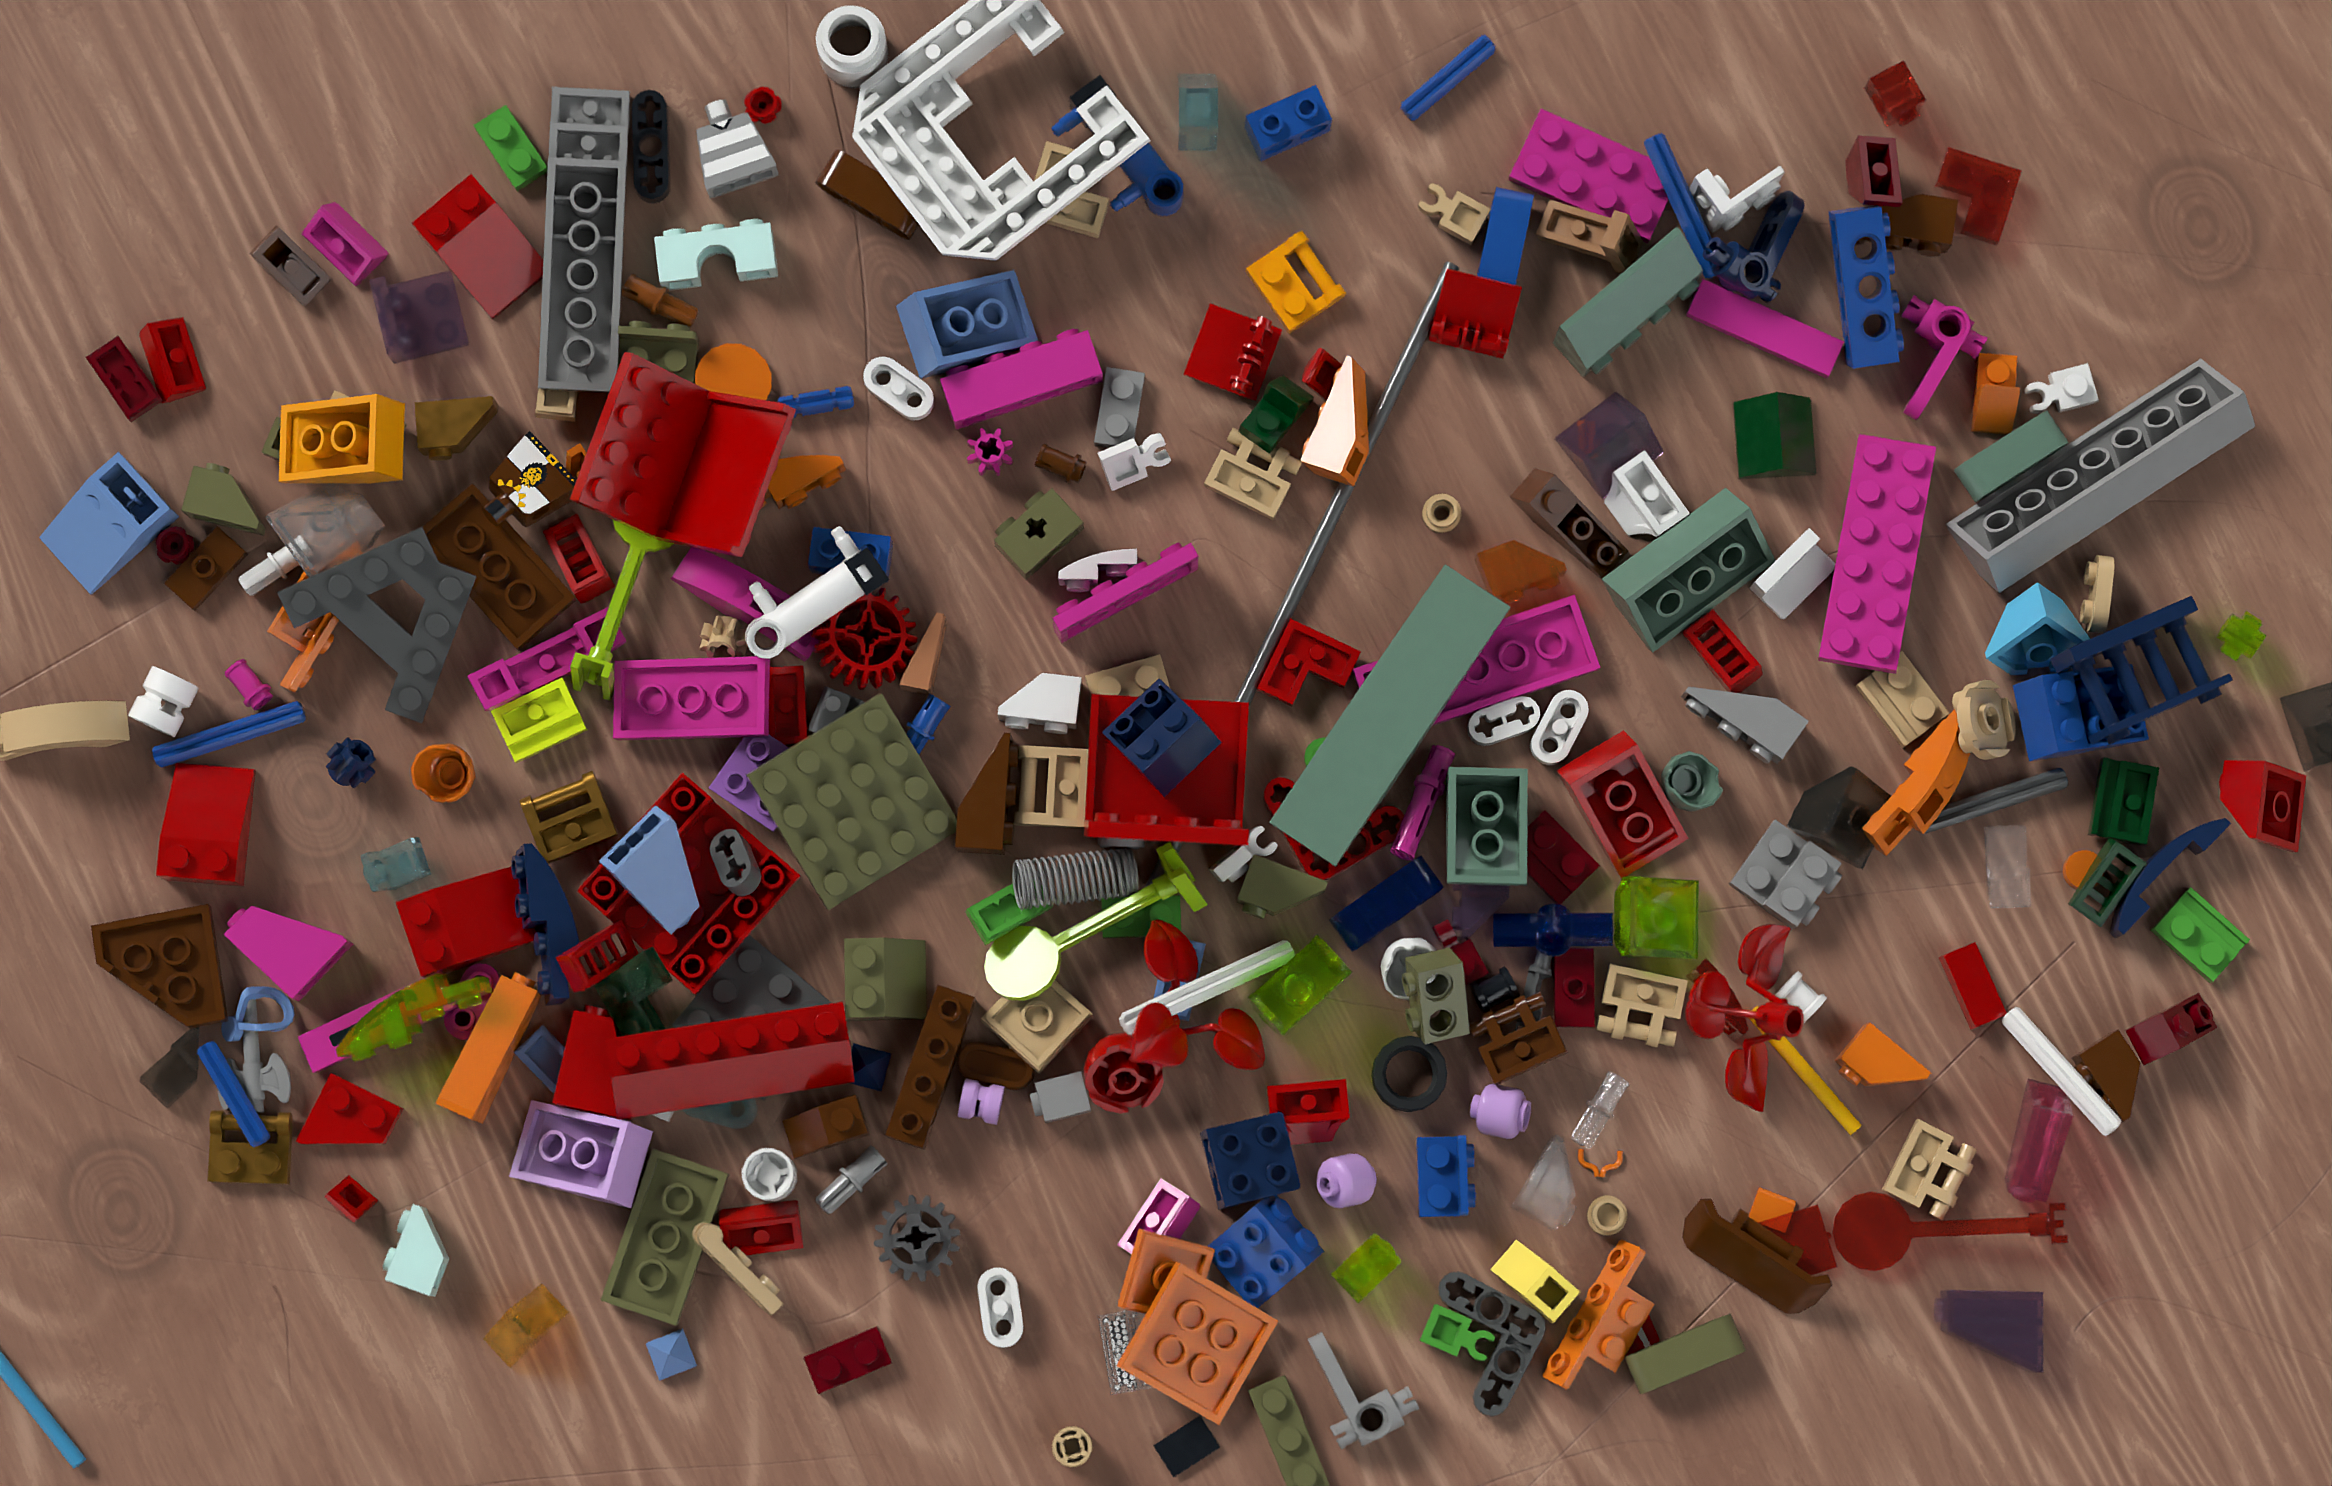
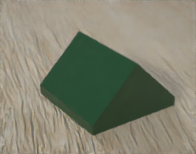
M1774 392L1733 402L1738 479L1810 476L1817 474L1810 397Z

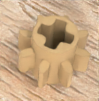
M716 616L713 625L709 623L703 624L700 635L702 641L699 649L706 651L709 658L735 657V655L744 657L748 646L745 641L746 629H742L741 623L736 618Z

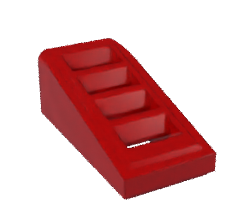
M577 513L542 531L573 594L581 604L615 587ZM578 532V537L559 546V540ZM585 546L586 549L567 559L565 558V555ZM592 560V564L573 573L572 569Z
M1714 609L1682 632L1683 636L1727 692L1741 693L1763 675L1762 666ZM1715 626L1718 632L1701 643L1698 638ZM1725 639L1728 642L1713 655L1709 652L1722 640ZM1733 652L1738 655L1724 667L1719 664ZM1744 664L1746 665V668L1733 678L1730 677L1732 673Z
M617 920L555 958L573 992H579L598 983L639 955V952L623 921ZM615 933L625 950L622 954H620L611 937ZM603 941H605L614 958L609 961L601 945ZM592 948H594L600 962L602 963L601 967H598L594 957L590 952ZM582 955L591 970L589 974H587L579 958Z

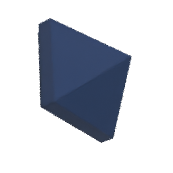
M853 1043L851 1055L855 1082L850 1084L882 1092L892 1053Z

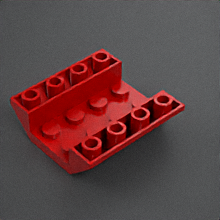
M682 772L642 818L656 805L676 823L700 906L692 913L689 922L670 934L650 916L602 864L593 871L576 891L613 923L617 920H622L631 939L696 995L801 875L776 853L769 850ZM726 829L736 830L747 840L761 871L760 884L756 890L747 896L739 897L734 895L721 882L710 854L712 840L717 834ZM729 848V850H730V853L728 854L729 857H730L731 855H733L731 848ZM743 869L738 871L740 878H742L741 872Z

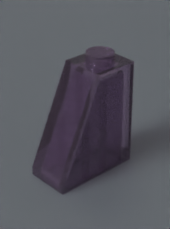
M1940 1290V1298H1935L1934 1319L1935 1322H1940L1941 1331L2026 1372H2043V1292Z

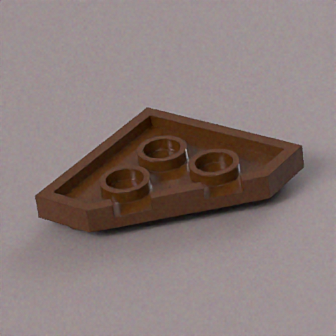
M209 904L91 925L96 964L189 1029L228 1022L213 914Z

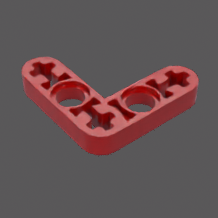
M1278 777L1272 779L1264 790L1263 799L1272 817L1282 804L1280 801L1276 803L1271 801L1275 794L1273 788L1279 786L1282 790L1288 788L1291 790L1295 783L1288 778ZM1384 806L1374 811L1367 823H1370L1371 830L1381 825V816L1386 814L1389 819L1394 817L1398 819L1399 822L1395 825L1396 833L1391 835L1388 830L1382 831L1376 835L1377 840L1381 843L1374 846L1371 834L1363 827L1359 834L1365 839V850L1357 855H1352L1346 851L1342 858L1347 862L1342 865L1338 863L1336 867L1328 863V872L1324 874L1320 869L1313 871L1310 867L1314 863V852L1281 831L1304 872L1326 881L1392 844L1396 839L1404 814L1394 806Z

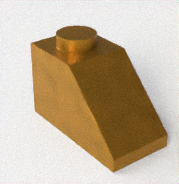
M486 396L415 402L418 450L423 456H429V460L434 461L448 460L452 458L453 453H462L497 414L498 404L494 397Z

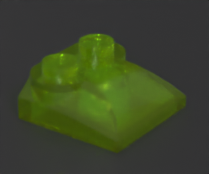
M1638 876L1622 877L1614 895V943L1621 956L1628 958L1698 959L1699 881Z

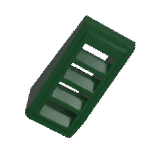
M2109 838L2068 904L2093 923L2102 927L2147 863L2119 842ZM2115 857L2126 864L2123 871L2111 863ZM2105 870H2108L2118 878L2115 885L2102 876ZM2097 882L2110 891L2107 898L2093 889ZM2087 895L2102 904L2099 911L2084 902Z

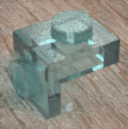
M419 837L406 839L381 851L367 852L361 855L364 877L373 892L395 890L431 875Z

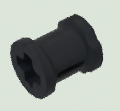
M1505 966L1499 969V974L1480 983L1474 981L1469 984L1482 1013L1489 1011L1490 1008L1510 998L1514 1000L1520 997L1516 984Z

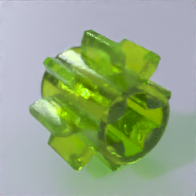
M2247 611L2243 614L2242 618L2232 613L2216 636L2217 639L2224 642L2220 652L2235 661L2238 660L2241 654L2251 659L2266 637V634L2259 630L2262 626V621Z

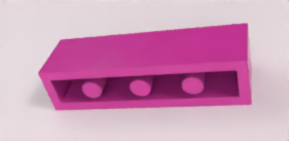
M1070 329L1058 334L1056 341L1042 345L1041 341L1030 342L1021 346L1019 353L1007 357L1004 353H998L983 359V365L971 369L968 368V365H961L948 370L946 377L940 378V382L956 430L1103 382V373L1088 330L1079 333L1078 329Z

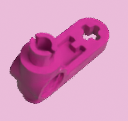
M1913 295L1901 317L1917 324L1918 326L1914 332L1925 338L1929 345L1938 351L1903 411L1905 415L1917 420L1959 349L1972 356L1971 358L1976 359L1988 337L1982 336L1971 329L1975 322L1970 320L1967 313L1961 308L1946 306L1936 299L1929 305L1917 298L1916 295ZM1948 321L1952 323L1957 331L1956 336L1947 337L1943 335L1939 329V322Z

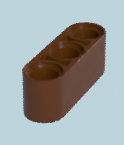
M838 149L834 151L815 181L816 185L832 197L894 234L910 240L919 224L882 175L849 154Z

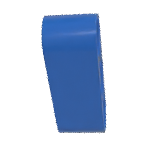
M1496 187L1477 276L1516 285L1533 204V194Z

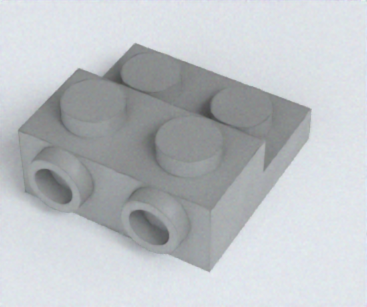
M1775 819L1732 878L1729 885L1793 930L1800 922L1805 926L1811 922L1820 908L1814 902L1822 891L1830 894L1842 877L1837 872L1842 863L1810 840L1808 842Z

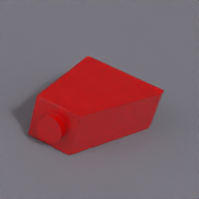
M585 1005L583 1012L573 1011L552 1103L560 1107L617 1119L605 1041L608 1038L618 1037L616 1024L613 1018L607 1017L608 1010ZM633 1118L621 1119L624 1121L633 1122Z

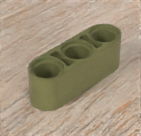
M1730 1313L1626 1356L1625 1360L1639 1393L1644 1394L1746 1351V1348Z

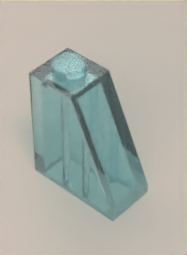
M1178 74V151H1217L1218 84L1216 74Z

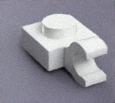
M1257 826L1249 832V845L1234 846L1208 868L1217 881L1224 882L1228 878L1231 883L1249 869L1246 862L1253 855L1268 856L1276 850L1278 845L1274 841L1265 848H1260L1257 845V836L1265 830L1262 826Z

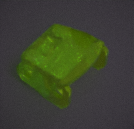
M1317 934L1309 944L1264 985L1248 996L1247 1000L1253 1005V1009L1275 1033L1284 1037L1337 990L1352 974V971Z

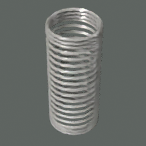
M1130 847L1117 848L1115 851L1110 849L1108 852L1104 849L1102 852L1096 850L1095 853L1089 851L1088 854L1082 852L1081 855L1075 853L1074 856L1069 853L1067 857L1062 854L1060 857L1055 855L1053 858L1048 856L1046 859L1041 857L1039 860L1037 858L1033 860L1027 858V860H1015L1013 863L1014 894L1018 908L1021 910L1031 909L1033 904L1038 909L1040 904L1045 908L1047 903L1052 907L1054 903L1059 906L1061 902L1064 905L1067 902L1073 904L1074 901L1079 904L1081 900L1086 903L1088 899L1093 902L1095 897L1098 901L1102 897L1106 901L1109 897L1114 900L1116 896L1121 899L1122 895L1126 898L1138 891L1137 863L1134 852ZM1049 860H1050V862H1051V869H1050L1049 864H1048V861H1049ZM1042 861L1044 862V871L1041 865ZM1102 866L1105 877L1106 894L1103 886ZM1109 866H1110L1111 877H1112V888H1113V892L1111 891V886H1110ZM1095 867H1096L1097 877H1098L1099 895H1098L1097 885H1096ZM1116 870H1117V878H1118V884H1119V889H1120L1119 891H1118V886H1117ZM1082 872H1083V877H1084L1085 895H1084L1083 884H1082ZM1089 872L1091 877L1092 895L1089 885ZM1061 873H1062L1063 885H1064V896H1063V891H1062ZM1068 873H1069L1070 885H1071V896H1070V891H1069ZM1075 873H1076V877H1077L1078 896H1077L1076 884H1075ZM1047 874H1048L1049 886H1050V896H1049V891H1048ZM1054 874H1055L1056 886H1057V896H1056V891H1055ZM1034 880H1035V887H1036V897H1035V890H1034ZM1041 880H1042V886H1043V896H1042V890H1041Z

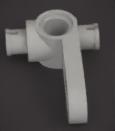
M1320 1332L1307 1339L1347 1419L1329 1426L1334 1436L1346 1432L1344 1436L1336 1439L1341 1450L1359 1440L1363 1447L1382 1438L1386 1434L1405 1425L1403 1416L1419 1410L1415 1399L1405 1404L1403 1403L1404 1400L1413 1396L1408 1386L1393 1395H1390L1388 1390L1385 1389L1366 1400L1358 1402L1323 1333ZM1367 1408L1377 1409L1382 1416V1423L1375 1431H1366L1360 1424V1415Z

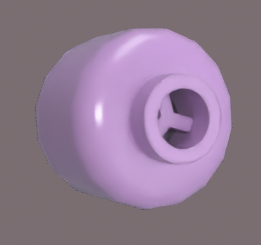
M1495 1084L1487 1085L1481 1095L1475 1094L1470 1108V1117L1476 1118V1125L1480 1133L1505 1139L1516 1137L1520 1131L1525 1132L1531 1114V1102L1526 1100L1521 1089Z
M1359 1154L1331 1157L1324 1161L1318 1170V1191L1324 1201L1333 1208H1346L1362 1204L1369 1200L1376 1186L1375 1170L1366 1158Z

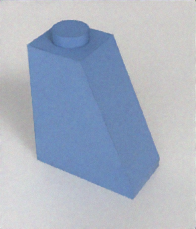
M655 805L599 862L658 924L672 934L677 928L687 924L692 917V913L700 906L676 823L669 815Z

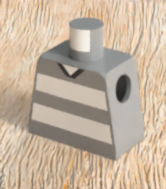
M717 100L705 106L710 125L697 129L696 135L704 184L710 199L779 176L775 161L748 113L732 117L726 100Z

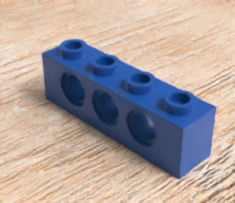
M1877 205L1828 211L1846 365L1854 369L1899 362L1898 352L1904 350V341L1901 329L1895 328L1894 313H1899V299L1897 291L1891 290L1889 275L1895 273V264L1892 252H1887L1885 236H1890L1888 214L1882 213V207ZM1868 237L1872 243L1871 252L1866 257L1858 258L1854 251L1855 244L1860 238ZM1871 275L1876 280V289L1871 295L1862 296L1859 291V284L1864 277ZM1877 314L1880 317L1881 326L1876 333L1867 335L1863 328L1864 321L1868 316Z

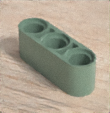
M2044 411L1954 469V472L1976 503L2053 455L2069 442L2050 413Z

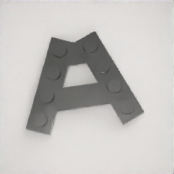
M422 526L282 589L277 593L294 628L330 612L398 673L385 710L422 723L476 575L439 562ZM400 580L408 583L425 599L413 634L411 635L368 595Z

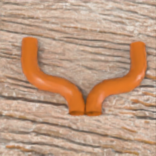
M1578 1149L1580 1165L1591 1169L1594 1172V1177H1605L1607 1171L1617 1169L1622 1164L1623 1151H1617L1616 1162L1605 1165L1599 1172L1597 1166L1584 1160V1149Z

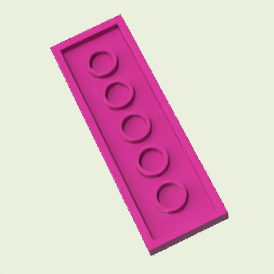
M1859 434L1818 661L1896 674L1935 458V446Z
M1575 595L1504 618L1432 726L1600 670L1601 667ZM1378 661L1353 669L1358 689Z

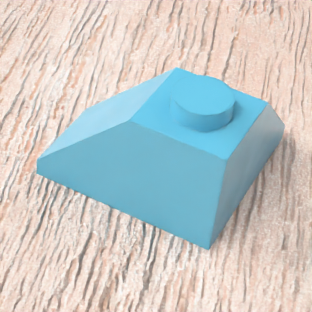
M2037 582L2007 604L1985 651L1986 659L2010 675L2027 674L2028 668L2049 667L2050 672H2056L2050 659L2070 647L2089 640L2090 637L2064 601Z

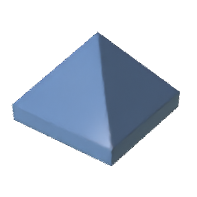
M684 1329L646 1343L659 1381L697 1366Z

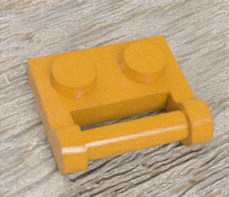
M1303 230L1295 233L1283 244L1246 268L1247 275L1289 334L1337 303L1347 294L1340 283L1335 284L1307 244L1309 239ZM1293 253H1296L1324 293L1316 300L1286 259Z

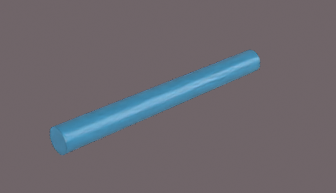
M0 1351V1377L72 1468H77L86 1460V1457Z

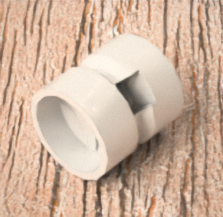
M152 666L142 685L146 693L145 695L137 696L128 716L155 730L175 737L184 720L181 710L182 708L190 707L199 688L184 679ZM161 700H163V701L166 702L165 705L162 706V707H161Z
M762 1148L753 1152L746 1159L742 1168V1180L746 1189L753 1196L767 1202L779 1201L786 1198L794 1190L797 1183V1169L794 1162L785 1153L773 1148Z

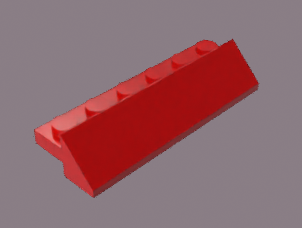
M843 1002L605 1039L617 1119L619 1120L855 1082Z

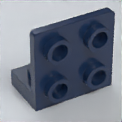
M1282 1112L1221 1125L1200 1132L1218 1210L1300 1189L1301 1184Z

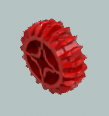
M881 587L876 595H872V592L868 595H863L820 624V627L814 628L811 632L813 638L822 640L814 645L813 652H825L826 654L820 660V666L826 667L831 663L834 668L829 674L830 678H836L841 672L845 675L843 679L844 686L848 687L854 678L857 679L859 690H864L867 687L868 679L875 689L882 686L883 678L887 682L892 683L897 678L895 671L904 673L907 668L904 660H911L914 651L909 647L915 645L918 642V638L907 632L912 631L916 627V622L911 620L904 621L903 618L910 612L909 608L903 607L898 611L895 605L900 600L899 596L894 595L887 601L884 599L886 595L885 588ZM859 609V616L856 618L855 625H845L843 629L835 628L837 619L841 614L849 610ZM875 613L888 623L890 629L883 628L876 622ZM862 629L865 631L866 637L872 638L867 645L864 643L862 636H857ZM838 645L850 648L854 654V661L846 657ZM886 645L893 646L892 654L888 660L877 665H870V658L873 656L874 649H883Z

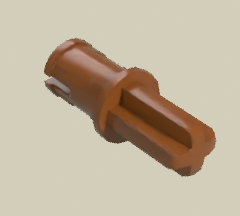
M634 273L627 279L624 285L626 289L624 288L621 296L627 297L650 309L651 315L656 316L658 313L677 324L691 327L698 316V309L669 294L668 288L660 289L637 277Z

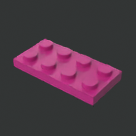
M1542 108L1508 178L1509 181L1553 201L1611 218L1614 210L1629 214L1645 243H1649L1668 201L1666 192L1650 157Z
M1176 543L1160 553L1161 559L1149 566L1146 561H1143L1125 572L1127 576L1125 579L1115 584L1108 580L1090 591L1093 596L1080 603L1077 599H1073L1056 609L1058 615L1052 619L1054 632L1059 641L1063 643L1198 570L1199 556L1192 543L1184 547L1180 543Z
M751 656L615 661L613 739L622 741L769 736L770 658Z

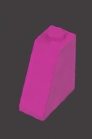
M250 906L247 910L244 908L238 910L227 922L229 929L223 934L291 999L297 1002L354 945L342 935L254 906Z

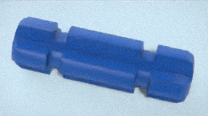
M849 386L835 388L834 392L826 389L799 394L798 398H794L793 395L778 398L777 401L778 403H784L795 408L794 418L799 413H802V416L831 412L835 407L843 410L854 406L853 392Z

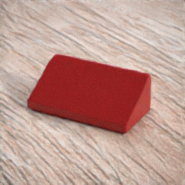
M180 317L147 323L139 332V336L157 391L163 399L161 403L173 402L205 391L207 388L184 318Z
M1976 942L1939 957L1970 1030L2007 1014Z
M797 1200L729 1208L719 1212V1227L723 1234L722 1242L730 1250L736 1246L747 1256L804 1248L799 1203Z

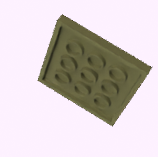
M882 693L877 694L746 774L747 779L827 910L840 904L956 832L957 818Z

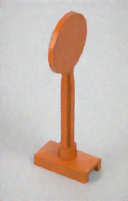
M725 343L712 348L701 358L695 371V384L708 391L767 401L772 388V373L766 360L755 349L743 344ZM580 443L569 449L566 455V469L573 477L577 476V478L587 454Z

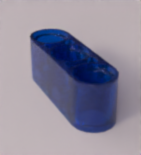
M1421 855L1338 912L1329 921L1349 950L1354 952L1436 895L1444 886Z

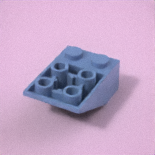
M117 452L86 480L39 538L92 595L149 545L162 531L176 521L179 516L121 453Z

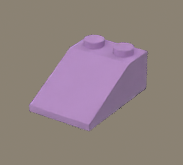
M531 1100L509 1177L597 1201L631 1208L653 1131L628 1121Z

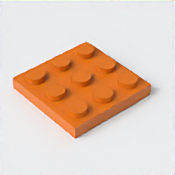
M1176 1261L1116 1366L1220 1425L1276 1327L1278 1320Z

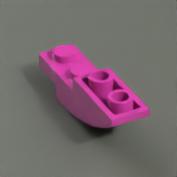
M693 547L689 549L671 577V580L724 615L736 618L737 620L741 619L748 625L754 619L764 615L749 590V586L756 581L760 582L763 588L769 592L777 606L791 597L751 572L712 553ZM763 627L758 630L772 641H776L774 629ZM811 630L785 649L805 662L812 654L814 645L820 640L811 636L813 631Z

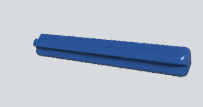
M1663 133L1656 134L1646 139L1644 146L1686 239L1703 269V276L1706 279L1716 276L1712 272V263L1705 260L1702 255L1703 250H1707L1710 253L1713 252L1705 247L1712 239L1666 136Z
M298 701L291 702L154 746L152 753L155 763L163 768L303 723L306 720L304 708Z

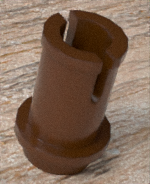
M1047 444L1042 445L1035 462V467H1040L1066 478V483L1069 484L1072 481L1080 482L1087 462L1081 459V455L1076 454L1074 457L1049 447Z

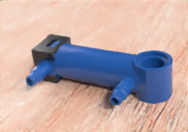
M1101 75L1069 97L1071 111L1052 126V131L1056 136L1059 137L1063 133L1069 132L1079 123H1082L1085 128L1089 127L1076 109L1106 85L1112 91ZM1147 143L1119 165L1132 184L1117 194V197L1110 202V206L1114 211L1127 207L1140 196L1144 197L1148 209L1156 215L1170 216L1179 210L1183 202V182L1180 176L1169 169L1150 143ZM1160 186H1168L1174 190L1175 194L1168 200H1160L1154 195V191Z

